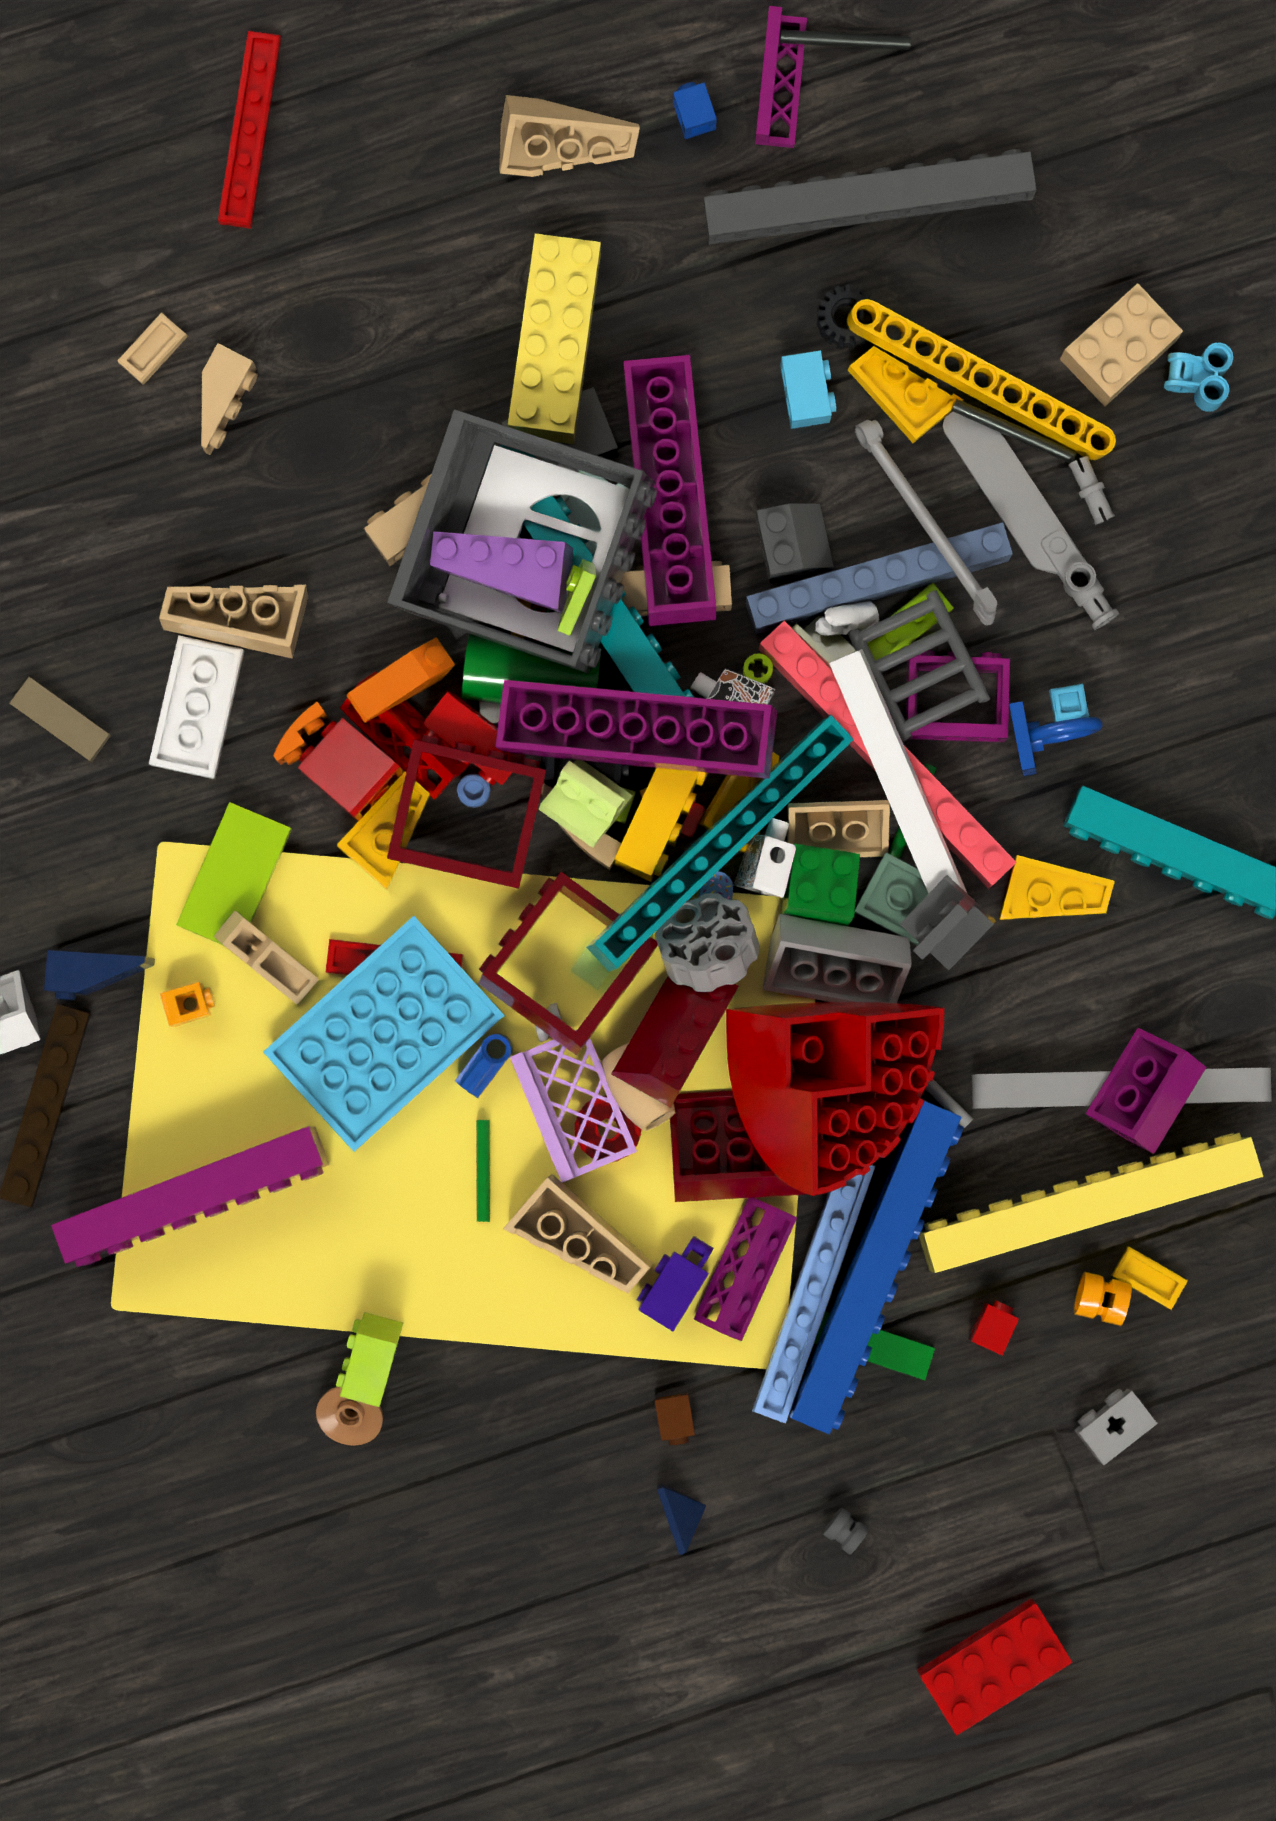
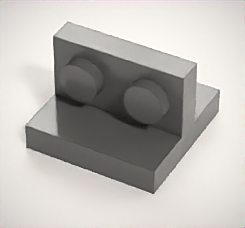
M946 875L900 925L919 942L913 951L922 960L931 953L944 967L950 970L994 925L996 920Z

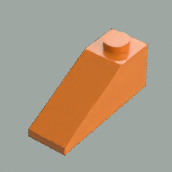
M436 637L410 651L350 691L346 696L366 723L440 682L455 664Z

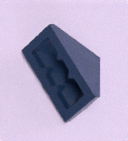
M663 1484L657 1486V1491L679 1555H682L688 1550L706 1505Z

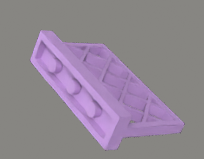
M590 1038L585 1044L587 1050L582 1062L564 1055L566 1048L563 1045L560 1053L552 1050L551 1048L561 1045L556 1040H551L510 1057L561 1183L637 1152L619 1106L610 1092L604 1070ZM544 1051L558 1056L551 1074L538 1070L532 1056ZM589 1054L595 1067L586 1064ZM562 1058L580 1065L573 1084L554 1076ZM584 1067L598 1073L600 1081L595 1093L577 1086ZM540 1075L549 1078L546 1086H544ZM552 1080L571 1087L563 1106L549 1099L547 1092ZM602 1086L605 1090L607 1098L598 1095ZM574 1089L593 1096L586 1115L567 1108ZM597 1098L610 1103L613 1112L608 1124L589 1117ZM553 1106L562 1109L558 1118ZM565 1111L584 1118L577 1137L563 1132L560 1123ZM615 1117L620 1129L611 1126ZM587 1120L606 1127L599 1146L580 1139ZM609 1130L623 1134L628 1148L617 1153L603 1149L602 1147ZM566 1137L574 1140L572 1149H570ZM578 1142L597 1150L592 1163L579 1169L573 1157ZM600 1151L610 1155L597 1161Z

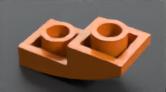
M318 702L303 712L282 737L273 755L280 765L285 762L290 765L299 760L304 753L303 750L308 747L301 735L305 732L311 735L325 725L323 720L328 716Z

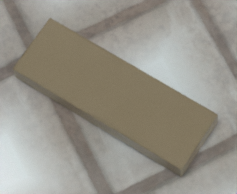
M28 677L9 703L90 762L95 759L111 737L109 733L30 677Z

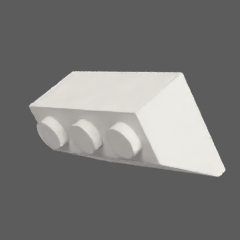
M19 970L0 976V1054L40 1040L37 1017Z

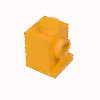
M197 982L160 993L168 1024L171 1027H177L212 1016L210 1008L215 1007L214 997L210 987L204 989L203 983ZM189 998H194L197 1006L194 1010L189 1011L186 1009L185 1003Z

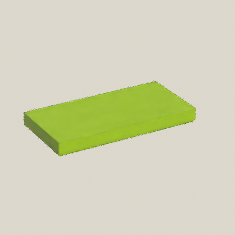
M229 802L176 925L222 944L214 935L234 911H237L252 923L292 828Z

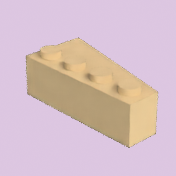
M263 585V587L243 588V586H230V588H212L211 586L167 587L159 619L163 630L293 659L308 600L306 585H294V587Z
M553 1174L545 1179L503 1228L512 1234L528 1240L529 1243L559 1256L560 1259L588 1271L589 1274L626 1293L632 1290L654 1264Z

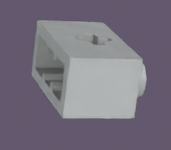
M1117 1389L1104 1400L1107 1404L1097 1413L1094 1409L1090 1410L1077 1421L1080 1426L1074 1431L1102 1465L1107 1464L1158 1424L1134 1392L1129 1389L1125 1391ZM1110 1417L1115 1419L1121 1418L1117 1423L1119 1430L1116 1432L1112 1429L1106 1430L1110 1426L1108 1421Z

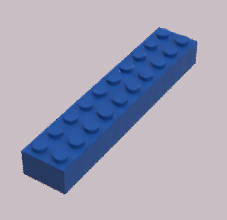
M924 1101L914 1122L909 1123L788 1415L790 1418L829 1435L832 1428L839 1429L846 1412L841 1409L845 1397L852 1398L859 1379L854 1377L859 1365L865 1366L870 1356L872 1347L867 1344L871 1334H878L884 1322L885 1315L880 1314L885 1302L891 1303L898 1288V1284L893 1282L898 1270L904 1271L909 1262L911 1252L907 1251L910 1240H917L925 1221L920 1219L924 1208L931 1207L938 1189L933 1187L937 1177H943L948 1168L951 1158L946 1156L949 1146L956 1145L962 1134L964 1126L959 1125L961 1116Z

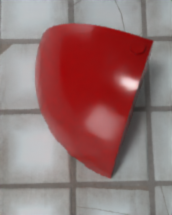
M810 1002L726 1009L727 1060L733 1096L744 1128L755 1149L768 1167L789 1186L802 1193L815 1196L846 1186V1182L857 1175L864 1176L870 1171L869 1166L876 1162L879 1157L885 1158L900 1142L899 1135L906 1124L914 1122L924 1103V1100L921 1099L923 1091L929 1081H933L935 1072L931 1070L935 1051L941 1050L945 1008L880 1002Z

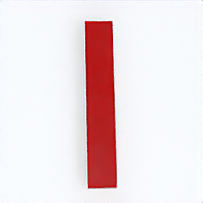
M248 31L218 216V223L221 225L252 229L282 41L281 35Z

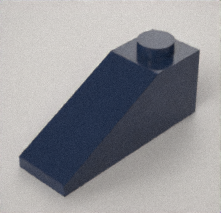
M48 950L44 991L55 992V999L75 1000L76 994L88 995L154 966L155 959L145 956Z

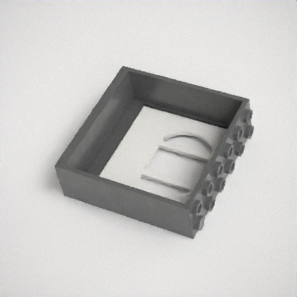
M454 410L387 603L419 617L589 674L591 668H596L600 660L601 649L598 647L602 636H607L613 620L610 613L613 604H618L622 597L624 585L621 584L625 571L629 572L633 565L635 553L632 550L636 539L640 540L646 527V520H643L647 507L651 508L656 499L657 488L654 487L656 482L644 471ZM495 443L559 463V465L557 466L496 446ZM578 470L630 486V489L578 473ZM554 495H569L579 498L593 509L600 522L601 531L595 532L532 511L531 507L540 500ZM528 520L597 543L592 563L595 564L596 578L571 635L569 636L557 631L561 613L533 611L522 605L514 596L441 572L431 566L433 532L519 538L523 523ZM438 607L573 652V654L569 655L439 611Z

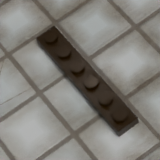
M56 1005L2 1184L0 1199L30 1208L34 1206L91 1016L89 1013Z

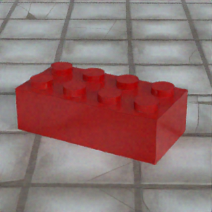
M1030 1598L917 1669V1672L957 1736L1073 1662L1036 1602Z

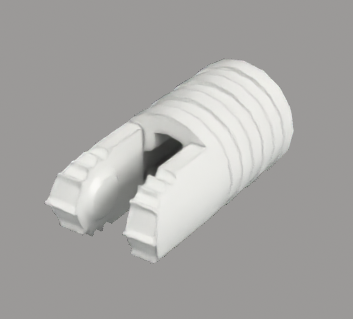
M870 601L831 607L825 611V618H819L815 623V631L824 636L846 635L850 630L857 628L862 631L879 622V613L875 604Z

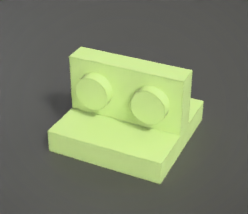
M569 760L562 769L556 786L540 804L539 810L594 848L630 803L633 795L585 761L576 760L572 763Z

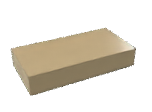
M161 312L118 359V363L144 385L187 338V335Z

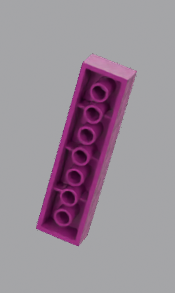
M690 355L624 361L633 468L644 471L656 482L654 487L657 488L654 504L651 508L647 507L643 520H646V527L641 537L649 626L716 620V599Z
M504 680L496 748L504 753L769 779L777 710L768 704Z
M307 1126L52 1224L51 1227L65 1264L75 1262L76 1267L86 1266L101 1260L100 1253L108 1251V1254L111 1255L134 1247L132 1241L140 1238L142 1243L166 1235L164 1232L166 1227L172 1226L173 1230H179L197 1223L195 1216L204 1213L205 1218L228 1211L227 1204L236 1201L237 1206L244 1205L261 1198L259 1192L268 1189L269 1193H275L291 1187V1179L300 1176L301 1181H306L324 1174L322 1167L330 1164L316 1127Z

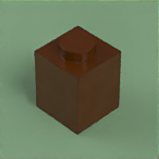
M688 1392L654 1398L661 1441L668 1440L669 1445L688 1443V1436L695 1435Z

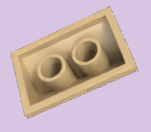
M888 800L788 803L786 808L787 823H789L787 843L860 854V857H883L885 853H888L890 803Z

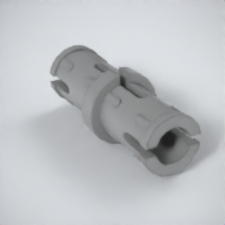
M1087 455L1079 458L1084 472L1081 471L1077 460L1068 465L1081 489L1078 493L1081 499L1085 498L1094 523L1097 525L1104 522L1099 508L1102 509L1106 520L1111 519L1115 514L1112 512L1103 493L1104 484L1103 482H1098Z

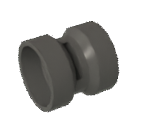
M841 1507L829 1521L822 1534L830 1541L836 1540L839 1542L841 1549L851 1555L863 1541L870 1528L861 1521H854L851 1518V1513Z

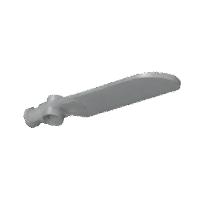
M951 412L947 415L942 425L945 435L1030 564L1037 570L1058 574L1063 582L1065 592L1070 597H1073L1079 607L1083 606L1092 619L1094 630L1101 628L1117 617L1120 613L1117 609H1112L1102 594L1104 589L1096 578L1094 568L1086 562L1003 435L957 413ZM1074 574H1083L1087 577L1088 584L1084 587H1077L1072 583L1071 577Z

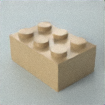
M1137 283L1064 350L1060 360L1105 407L1178 340L1183 330Z

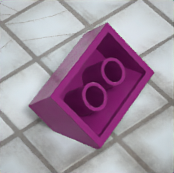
M1137 1028L1085 1114L1129 1142L1154 1154L1207 1067L1186 1050Z

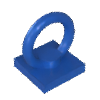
M1023 701L1009 704L1023 776L1037 774L1033 752L1043 751V745L1085 737L1100 731L1103 727L1102 720L1097 717L1075 718L1039 726V721L1027 723Z

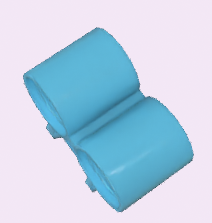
M1220 342L1209 345L1201 357L1180 352L1168 354L1167 360L1170 362L1168 381L1164 383V389L1177 393H1195L1194 401L1203 411L1210 412L1218 409L1229 394V385L1222 376L1233 362L1231 348ZM1208 356H1219L1223 361V366H1212L1208 361ZM1204 388H1215L1219 393V399H1209L1204 393Z

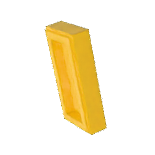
M1127 1246L1111 1276L1120 1281L1131 1283L1133 1289L1172 1310L1188 1281Z

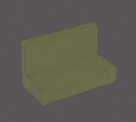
M820 615L804 630L798 624L793 626L792 629L830 669L829 663L856 652L854 647L840 634L824 636L815 631V623L819 618H822Z

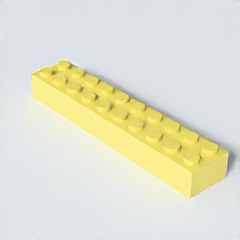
M1240 1133L1223 1135L1214 1138L1216 1145L1208 1146L1207 1142L1189 1145L1182 1148V1155L1176 1156L1175 1152L1162 1153L1150 1157L1151 1164L1143 1166L1142 1161L1118 1166L1119 1173L1111 1175L1110 1171H1101L1085 1176L1087 1182L1078 1185L1077 1180H1071L1054 1185L1055 1192L1045 1194L1044 1190L1021 1195L1022 1202L1013 1204L1012 1200L1006 1199L989 1204L990 1211L980 1214L979 1209H972L956 1214L957 1221L947 1223V1219L941 1218L924 1223L925 1230L921 1231L919 1238L929 1271L934 1273L1263 1177L1252 1138H1241Z

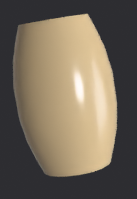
M627 1043L609 1053L602 1060L604 1074L610 1092L620 1109L641 1130L648 1131L671 1118L675 1114L674 1103L670 1108L611 1075L629 1044Z

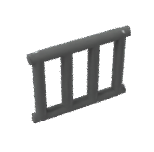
M933 590L926 595V600L862 631L857 628L848 632L855 651L863 649L902 742L912 736L911 732L971 703L978 701L980 704L990 700L986 687L937 590ZM933 611L941 627L940 630L875 661L867 645L868 642ZM948 641L956 657L955 660L890 691L882 672ZM963 671L971 687L970 690L910 719H904L897 702Z

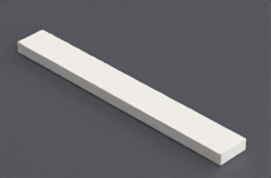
M863 649L829 663L928 894L946 875L967 893Z

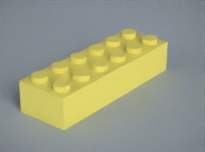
M535 234L508 419V427L553 442L575 444L601 258V242Z

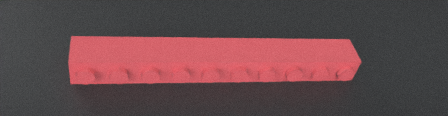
M783 621L760 643L758 650L771 660L777 670L824 718L832 715L854 739L849 745L875 771L833 671ZM905 747L947 847L989 889L1017 862Z

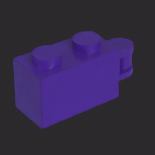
M693 1236L682 1255L675 1251L670 1257L664 1254L654 1270L659 1274L653 1286L646 1283L636 1299L642 1303L638 1310L669 1330L674 1331L709 1274L702 1267L714 1248ZM691 1250L702 1256L698 1265L686 1259Z

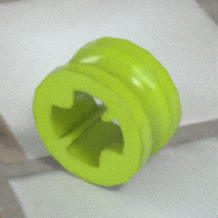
M761 653L749 656L743 666V675L762 684L771 678L773 672L771 660ZM754 661H761L762 667L767 668L766 675L761 673V678L754 677V672L748 669L749 665L754 666Z

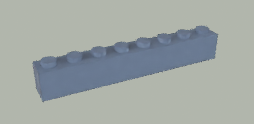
M1003 522L947 538L970 572L1008 562L1013 554ZM933 542L747 596L745 604L754 634L756 635L776 629L783 621L788 625L818 617L819 615H825V611L831 607L877 600L956 577V574Z

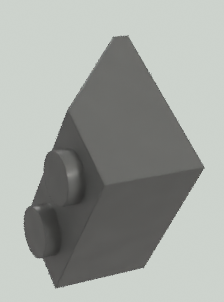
M785 504L756 511L755 520L769 582L834 569L820 504Z

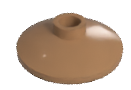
M340 1387L328 1390L318 1402L316 1418L320 1428L329 1438L341 1444L356 1446L370 1442L379 1434L383 1424L381 1406L376 1407L340 1397L342 1390Z

